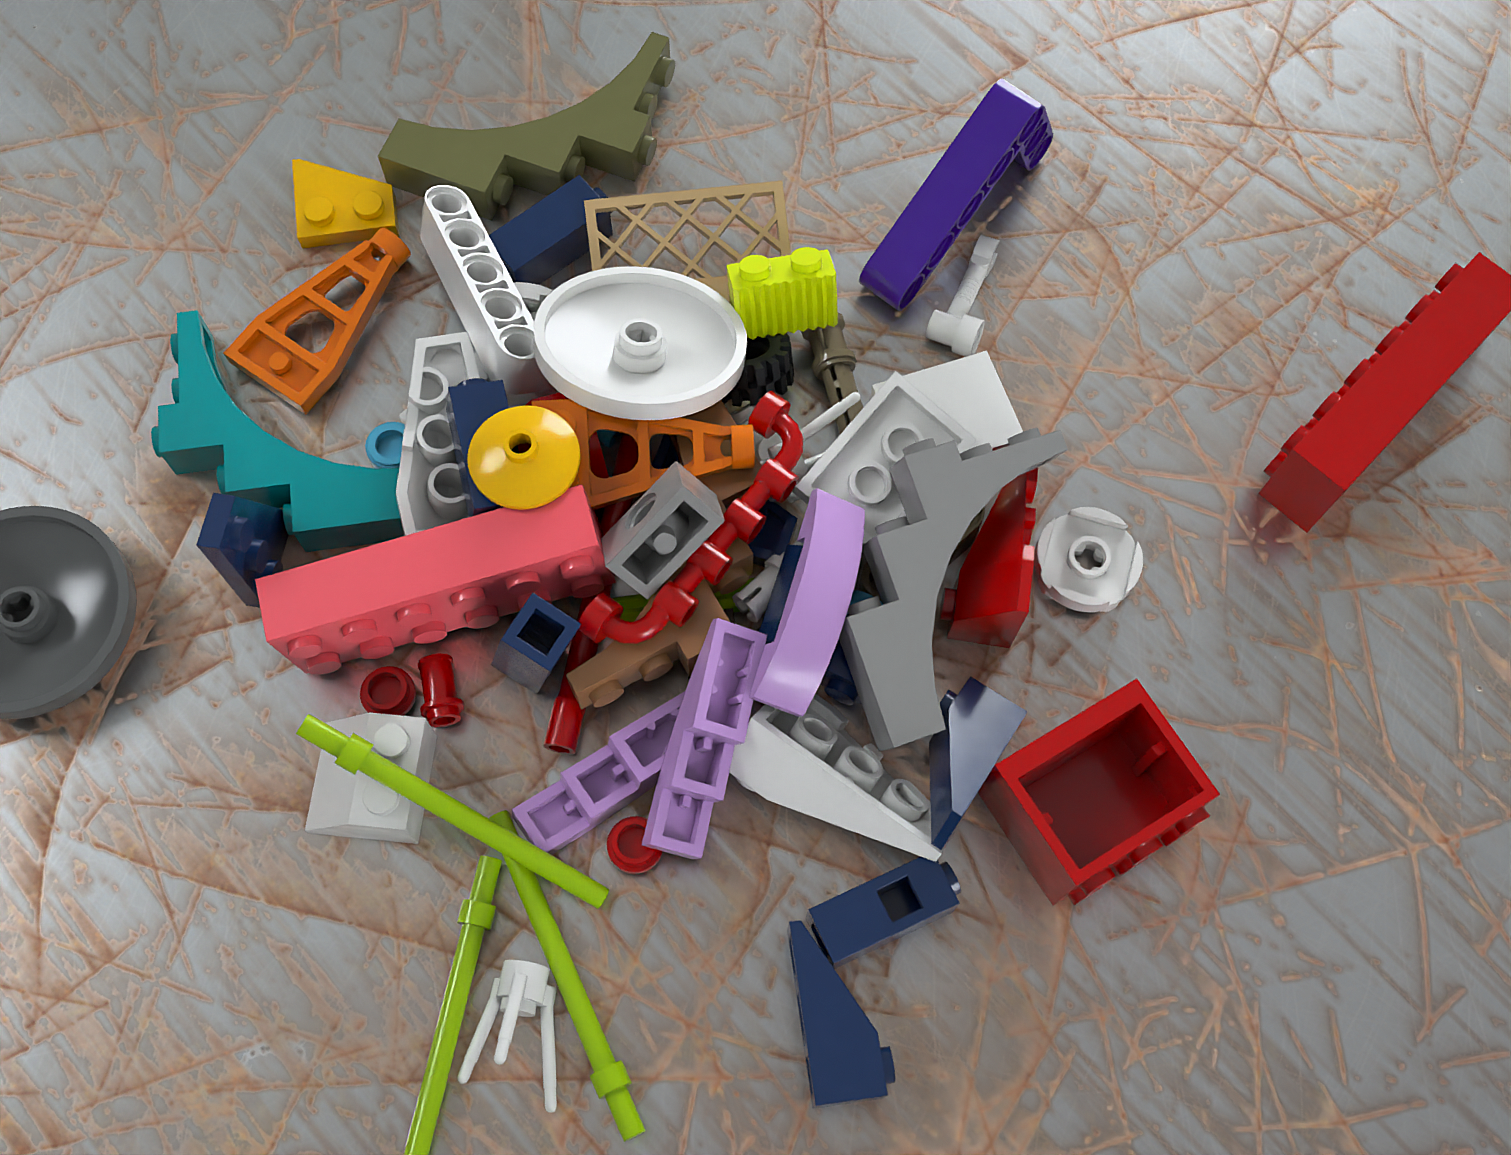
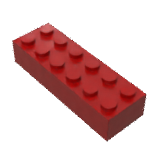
M1479 252L1464 268L1455 263L1434 286L1441 293L1433 290L1429 295L1425 294L1404 318L1406 320L1399 327L1395 326L1374 350L1376 352L1368 360L1364 358L1343 382L1345 384L1337 392L1333 391L1312 415L1313 418L1305 426L1301 425L1280 448L1281 451L1263 471L1270 479L1258 494L1306 533L1309 532L1511 312V275Z

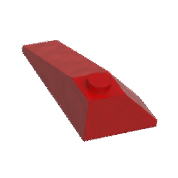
M1038 468L1017 476L1002 487L959 571L953 589L944 588L940 607V619L948 620L946 639L1010 649L1029 613L1035 546H1030L1029 544L1032 529H1034L1036 522V508L1026 507V504H1032L1037 487Z

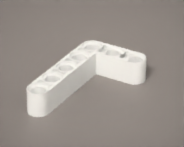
M450 185L431 187L424 196L420 238L466 332H469L470 340L490 380H503L505 392L512 395L555 389L542 374L534 356V321L469 197L462 190Z

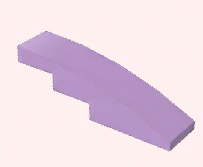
M719 618L712 620L672 730L656 785L642 846L690 859L702 858L713 804L724 799L735 745L745 743L753 705V699L749 698L766 643V634Z
M686 691L609 736L608 745L560 773L559 781L512 809V817L528 842L553 855L657 785L672 730Z

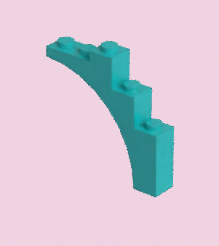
M198 310L177 313V333L171 334L170 337L172 355L178 364V378H173L171 383L175 404L158 406V426L152 427L151 431L152 445L157 457H163L176 475L217 470V482L221 494L237 496L272 507L283 508L286 531L289 536L295 535L305 552L381 543L404 536L396 500L399 468L376 469L334 463L298 451L262 430L235 405L228 395L218 370L213 335Z

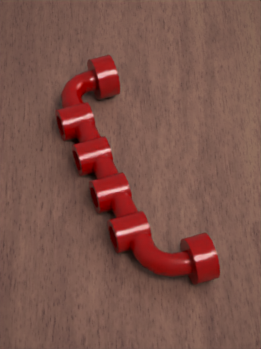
M769 391L755 406L749 417L748 425H753V430L765 439L777 433L782 439V448L774 458L768 459L763 464L753 484L741 499L737 498L731 503L723 515L725 521L688 558L686 566L673 581L667 582L661 588L649 611L639 620L625 621L620 619L623 613V606L607 594L601 593L591 601L578 621L581 623L578 629L595 643H599L606 637H609L619 643L638 644L653 638L669 621L679 628L689 621L699 605V600L691 595L703 579L712 585L718 584L723 579L733 562V558L725 553L737 537L747 544L751 543L760 533L766 522V516L759 512L762 506L770 497L780 504L783 503L798 483L799 476L793 473L792 470L803 453L804 438L798 424L788 415L791 406L788 401L773 391Z

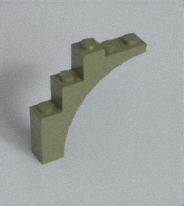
M651 32L636 57L610 83L582 102L545 118L510 127L476 130L432 127L398 119L378 154L386 183L424 197L426 191L433 186L450 185L456 187L469 197L479 217L492 221L500 204L505 205L508 202L513 190V184L548 196L578 175L583 177L585 165L635 182L642 166H649L651 164L657 147V139L652 137L651 120L657 107V95L662 86L666 88L669 86L675 70V60L670 58L669 37Z

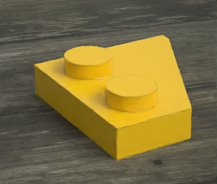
M302 159L292 160L297 238L302 249L370 240L380 228H386L399 236L396 197L391 184Z

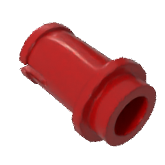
M445 653L424 656L417 663L424 696V704L420 707V714L422 717L427 718L431 727H446L456 724L461 720L460 713L464 710V701L457 698L452 666L453 657Z

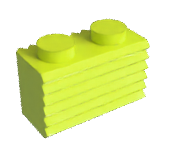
M802 247L794 250L791 255L774 258L750 255L743 258L740 263L726 265L730 304L739 314L745 326L747 338L754 340L757 336L764 338L767 335H771L774 337L777 333L784 335L787 332L795 333L797 330L804 332L808 328L815 330L817 327L824 329L827 325L835 327L838 324L836 271L828 249L819 251L812 247Z

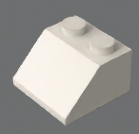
M369 712L326 722V724L348 737L355 733L374 744L371 749L372 751L429 783L437 735L426 718ZM321 749L305 827L307 833L413 844L419 843L424 814L423 807L359 770L355 775L334 763L337 759L335 756Z

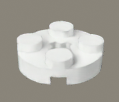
M1095 507L1072 509L1067 515L1060 516L1056 520L1054 518L1043 529L1036 544L1034 568L1038 576L1037 585L1039 590L1061 605L1076 611H1111L1130 594L1140 578L1143 567V552L1138 541L1135 544L1132 536L1126 531L1128 525L1115 514ZM1085 549H1090L1094 551L1093 559L1101 562V567H1093L1091 570L1084 569L1076 561L1075 555L1081 556Z

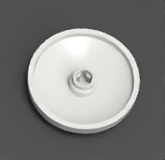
M632 266L605 268L579 275L554 289L541 303L534 320V356L544 377L568 399L590 410L609 416L632 420H665L702 411L723 399L735 387L744 368L747 334L745 326L734 307L718 292L707 285L671 271Z

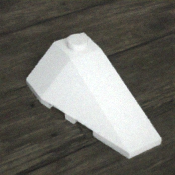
M469 332L419 338L415 342L408 407L396 487V500L404 536L469 517L446 412L448 387L457 386L460 382L468 379L480 378Z
M815 694L802 717H797L765 704L751 718L748 724L745 743L735 745L729 771L743 787L757 792L771 802L936 862L941 856L957 828L954 829L942 850L932 845L930 801L910 781L894 779L880 763L884 755L872 743L862 748L844 730L849 720L834 706Z

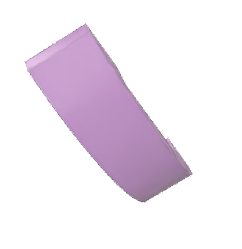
M818 488L812 490L797 541L804 544L775 640L764 646L749 698L797 717L804 716L829 665L850 605L863 545L865 524L863 508Z

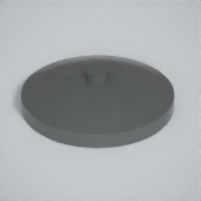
M21 506L0 511V719H21L38 716L61 708L84 695L101 681L121 656L133 629L137 605L136 587L131 568L125 556L98 526L82 516L64 509L47 506Z

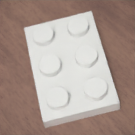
M895 371L795 486L793 493L808 505L812 490L818 488L863 508L865 512L864 545L877 535L876 526L906 516L890 472V468L904 457L902 450L905 447L929 438L934 439L936 446L955 440L959 453L970 449L977 439Z

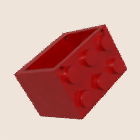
M1137 678L995 764L978 791L979 796L1053 906L1066 897H1069L1073 905L1080 903L1116 877L1111 870L1113 867L1122 876L1161 849L1163 844L1167 847L1210 817L1205 806L1220 795Z

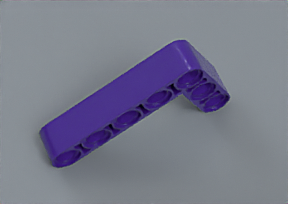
M998 80L987 92L872 254L860 274L859 283L896 310H903L919 292L1011 162L1015 161L1030 171L1043 158L1053 140V131L1045 106L1006 80Z

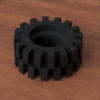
M777 333L774 337L767 335L764 338L757 336L754 340L747 338L745 363L741 377L735 387L721 399L724 404L732 399V406L741 407L743 401H750V406H756L759 399L769 391L784 395L788 391L787 386H792L794 382L792 347L789 335L787 333L784 335Z

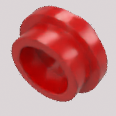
M385 666L372 671L364 679L360 688V700L367 713L404 716L412 708L416 699L414 681L406 671L394 666Z
M640 816L624 818L613 826L608 835V855L612 863L626 873L639 874L653 868L662 856L663 851L642 846L648 821L647 818Z

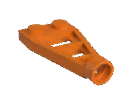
M380 228L369 241H363L256 316L223 352L224 356L233 366L306 415L340 377L393 274L411 256L409 248L393 232L386 228ZM351 276L364 284L365 289L350 310L344 311L326 299L325 296L339 282ZM317 311L334 321V330L321 351L310 353L288 338L286 331L290 325L304 315Z
M570 399L531 401L532 406L548 409L561 416L574 430L580 446L581 458L578 473L569 488L583 485L593 510L642 496L666 472L668 468L656 469L650 463L649 441L655 434L685 436L692 442L693 458L683 467L697 479L730 469L754 468L753 425L721 426L681 417L665 420H632L590 410ZM598 430H609L631 436L638 445L639 458L635 467L627 473L604 479L595 476L590 466L589 440L592 434ZM724 440H730L731 456L725 457L721 452L720 447Z

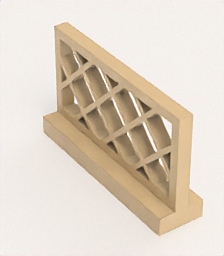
M782 180L584 200L592 271L604 269L615 254L631 267L650 268L662 252L666 250L686 266L681 275L688 277L693 271L700 277L694 280L718 292L730 303L727 274L725 276L712 277L698 266L699 262L713 245H716L736 263H740L743 258L750 256L762 240H765L780 253V256L791 255ZM773 195L775 214L764 228L741 211L752 197ZM742 198L736 206L728 201L730 199ZM716 201L730 213L714 233L692 216L703 202ZM691 204V206L686 211L679 205ZM667 206L680 217L665 238L643 222L654 207ZM642 208V210L638 213L637 216H635L632 212L629 211L631 209ZM617 211L631 223L617 241L613 243L598 231L596 213ZM735 218L757 234L756 238L742 255L720 239V236ZM686 223L708 239L692 260L670 243ZM775 224L778 240L769 233ZM637 228L659 244L643 265L639 264L621 249ZM599 242L609 249L602 259Z

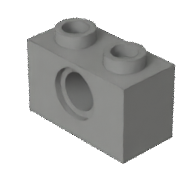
M675 461L601 538L605 567L648 600L725 521L717 495Z

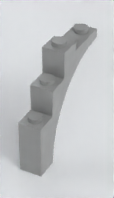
M1033 428L1008 438L1009 446L992 451L990 443H986L959 453L955 440L936 446L934 439L929 438L905 447L902 450L904 457L890 468L906 516L876 526L877 535L862 545L883 605H881L878 596L850 605L848 608L849 617L845 618L839 636L841 647L878 751L896 748L946 729L934 682L932 635L937 597L951 555L972 519L998 490L1017 476L1049 463L1068 450L1061 430L1041 436L1039 429Z

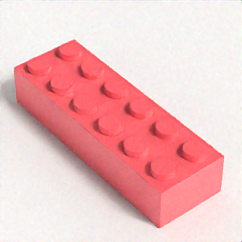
M583 485L568 488L556 500L541 507L520 510L502 507L255 579L266 642L304 673L321 675L334 672L341 667V663L360 657L364 659H378L393 653L394 647L408 643L429 644L445 638L447 632L466 626L472 629L491 626L499 621V617L520 611L532 593L552 605V601L569 596L587 598L597 595L604 590V586L614 584L616 580L614 573L605 567L601 538L604 535L600 522L590 505Z

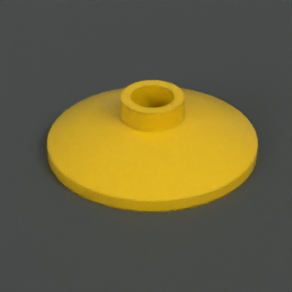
M516 406L494 414L477 429L469 445L467 462L475 486L487 499L506 508L519 510L533 509L549 504L567 491L578 473L581 453L574 430L561 416L542 407ZM519 444H531L530 449L525 453L518 454L512 451Z

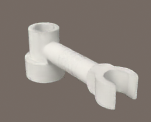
M980 235L970 258L968 269L947 313L939 310L933 312L926 330L925 337L927 339L951 346L953 353L964 357L975 354L983 334L985 321L970 316L968 313L984 278L988 276L998 256L995 250L1000 240Z

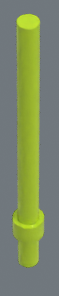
M310 714L307 715L296 732L298 736L337 758L334 762L336 765L354 775L359 770L598 909L605 901L609 888L372 751L371 749L374 744L353 733L351 737H348Z
M507 810L489 817L490 820L518 835ZM502 854L594 1073L589 1077L599 1099H606L623 1141H629L646 1132L628 1091L627 1086L632 1084L623 1061L616 1062L535 872Z
M483 855L479 857L470 897L462 901L457 923L461 924L462 928L404 1155H429L484 931L491 930L496 906L491 905L502 860Z

